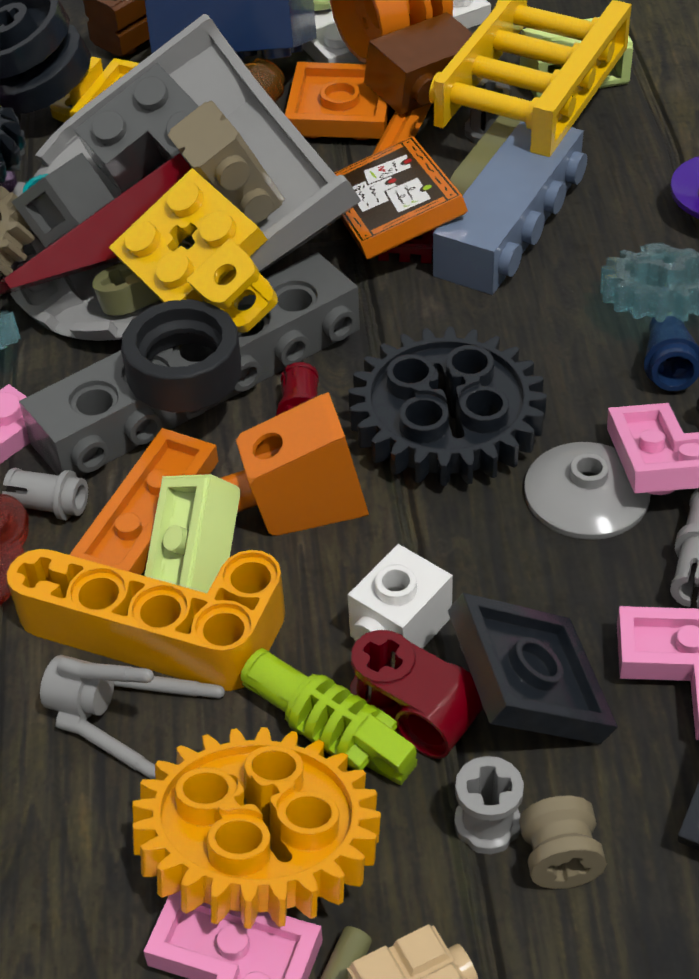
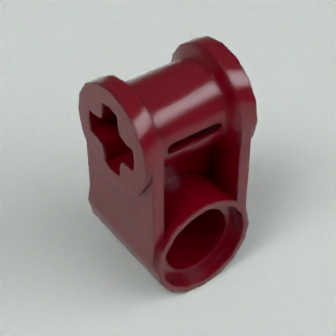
M390 630L368 632L356 640L351 652V667L355 677L350 684V692L363 698L367 704L374 705L396 720L397 729L395 732L411 742L419 753L436 759L447 757L483 710L471 673L460 666L445 662L411 643L401 634ZM393 652L396 653V654H395V667H394V668H392V653H393ZM369 686L372 687L371 701L368 700Z

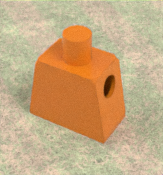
M329 392L240 433L236 439L245 470L221 477V479L240 488L237 512L258 506L269 534L279 536L369 515L347 441Z

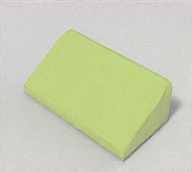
M212 474L162 476L144 576L208 593L222 565L230 557L240 500V488Z

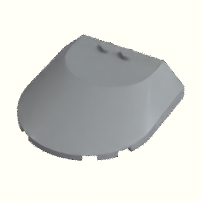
M207 14L200 16L77 111L51 135L35 155L42 165L34 177L50 174L75 156L83 153L113 197L116 198L121 195V191L93 162L74 129L158 63L198 106L202 105L205 101L212 100L240 133L285 198L278 209L257 224L268 239L250 256L257 266L259 273L313 239L361 201L345 176H336L270 98ZM18 182L13 193L20 196L26 183ZM31 228L28 231L35 236L33 242L24 245L23 253L27 255L25 261H15L11 266L13 271L45 249ZM121 260L10 293L16 303L34 321L48 330L67 337L93 341L122 339L123 332L134 317L149 307L163 303L159 300L131 313L118 316L108 315L102 311L92 286L93 279L104 269L122 262Z

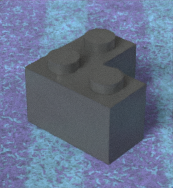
M156 63L74 129L93 162L123 193L156 170L164 162L166 163L180 153L168 137L170 129L199 106Z

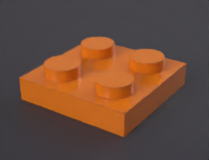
M297 62L285 116L305 138L343 137L355 140L380 139L387 127L390 106L364 83L366 64Z

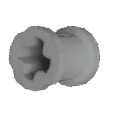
M484 756L469 761L463 765L457 774L455 795L459 805L455 812L454 827L460 841L468 844L477 853L494 854L503 852L520 834V813L518 807L523 799L524 782L520 772L512 763L499 757Z

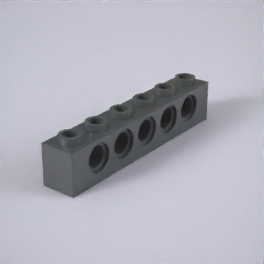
M317 252L265 278L277 294V305L250 331L245 333L238 332L241 354V377L234 390L217 404L197 411L176 413L151 408L135 397L127 383L122 352L120 350L19 401L30 444L57 475H60L64 470H71L80 478L131 450L152 441L161 428L171 430L285 370L287 365L301 362L305 358L360 330L358 286L320 253ZM248 295L239 302L238 310H247L252 307L256 296ZM195 344L176 345L162 350L149 361L167 367L189 366L203 361L215 351L209 347Z

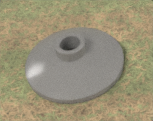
M593 442L567 443L546 451L531 464L526 474L524 485L526 503L532 514L543 525L564 536L583 540L611 538L630 530L644 517L648 510L651 496L649 493L634 494L614 447Z

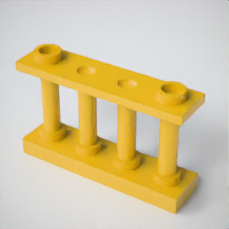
M498 0L492 12L444 70L435 74L429 90V100L434 104V126L444 128L461 106L526 122V128L531 129L530 152L551 157L626 51L632 4L612 0L599 18L594 17L592 21L529 7L527 6V0ZM523 27L581 40V43H575L570 47L521 35L519 32ZM506 52L562 66L561 70H554L553 73H548L498 59ZM484 78L543 94L540 98L534 97L532 101L482 89L477 87V85Z

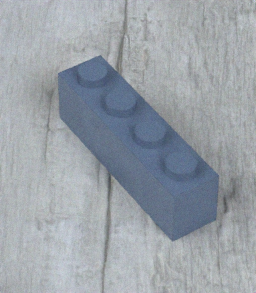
M520 121L463 194L468 212L439 226L434 231L433 276L490 295L495 293L506 276L512 277L519 267L525 249L529 244L535 245L538 242L544 228V223L550 214H557L560 211L568 189L572 184L578 185L583 178L587 166V154L582 153L584 131L571 127L551 157L530 152L531 129L526 128V122Z

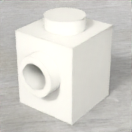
M397 544L348 594L350 636L356 641L368 632L390 630L401 634L408 641L423 649L450 620L448 610L452 606L453 575ZM395 652L392 653V662L394 664L396 654Z

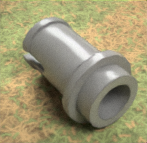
M11 468L3 481L5 486L21 487L28 490H16V493L2 491L3 503L9 508L19 507L54 512L57 519L68 520L72 515L80 516L87 504V482L83 478H78L76 473L71 470H64L60 475Z

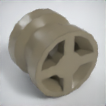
M572 795L555 796L542 799L530 805L522 812L519 824L524 841L530 844L533 849L527 862L530 876L534 883L540 887L550 889H567L588 883L604 872L607 863L602 844L592 838L597 822L592 804L589 801Z

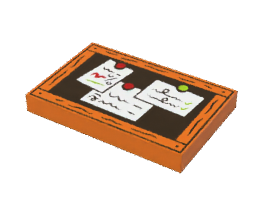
M413 136L334 173L336 176L344 175L361 200L340 219L366 259L378 256L468 212L462 194Z

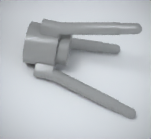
M65 655L55 656L44 672L40 688V699L43 707L58 711L56 728L79 734L150 779H155V764L86 721L92 714L102 715L107 710L112 700L114 686L216 699L222 698L225 694V689L221 685L154 676L153 671L146 668L98 664Z

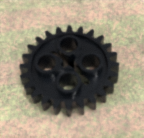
M447 327L442 338H435L428 328H424L422 340L417 342L408 335L401 334L400 348L396 349L391 345L381 344L380 358L366 356L364 358V371L354 372V388L349 389L348 392L351 430L358 432V445L360 448L372 447V461L374 463L391 458V474L394 475L403 472L408 467L414 468L415 482L417 483L422 482L429 472L437 473L441 486L447 485L453 473H459L467 485L472 484L474 470L481 469L491 478L497 477L498 461L508 466L516 467L518 465V451L531 453L533 451L534 437L542 435L547 394L543 393L544 379L542 376H533L534 362L532 360L519 362V348L517 346L500 351V337L494 336L485 343L478 342L477 330L472 329L463 339L456 338L453 327ZM437 371H440L446 384V396L442 389H438L439 375ZM449 414L452 418H456L455 432L457 438L452 435L448 423Z

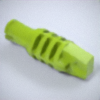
M264 648L254 652L245 663L241 671V681H243L242 685L245 688L253 691L285 712V720L291 730L297 732V734L303 735L311 743L320 739L324 742V751L331 756L339 753L347 754V766L353 770H363L367 766L396 784L402 785L417 766L416 748L411 742L395 732L397 721L374 705L367 704L358 695H353L344 686L337 685L328 676L312 674L308 677Z

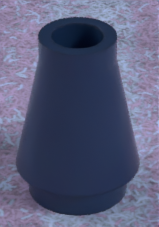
M665 311L655 315L649 324L650 336L644 360L645 373L652 382L664 390L680 391L694 384L699 377V346L685 327L684 320L679 314Z

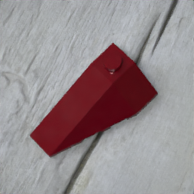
M181 153L151 172L0 281V296L120 261L109 246L191 170V167Z

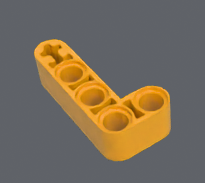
M47 549L27 551L18 556L10 564L7 571L8 586L20 624L26 632L36 637L150 669L175 678L221 685L225 691H233L244 687L242 685L243 681H241V671L245 663L257 650L261 648L270 650L285 617L279 563L272 555L258 550L242 551L229 557L222 565L208 593Z

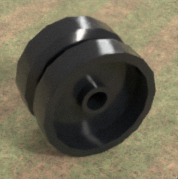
M0 0V105L2 108H13L15 114H27L46 108L65 97L81 82L89 69L91 53L75 26L70 24V18L59 0Z

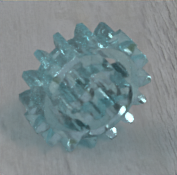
M663 242L640 246L639 253L622 250L620 251V258L608 257L606 266L601 268L600 293H603V302L614 303V311H629L635 319L655 316L657 322H664L667 316H675L683 322L688 321V314L693 313L699 316V253L691 248L683 250L673 248L670 245H665Z

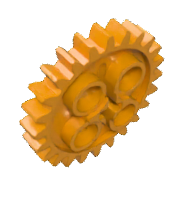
M261 727L255 740H245L242 733L235 728L231 729L229 743L220 744L208 734L203 735L202 751L198 753L180 745L176 747L177 764L158 760L155 763V779H142L140 782V800L133 801L134 855L141 856V874L143 877L157 876V894L161 898L181 891V911L186 914L195 910L203 903L211 905V923L218 924L230 910L240 911L244 928H252L258 912H269L276 925L282 927L286 923L287 909L295 906L305 916L313 919L317 917V897L320 896L336 905L342 904L344 884L361 887L364 880V866H374L376 844L379 843L381 812L376 811V790L365 789L366 772L364 770L347 771L348 755L345 753L324 758V742L320 739L311 743L306 748L297 746L298 736L295 731L289 732L281 742L271 741V735L267 727Z

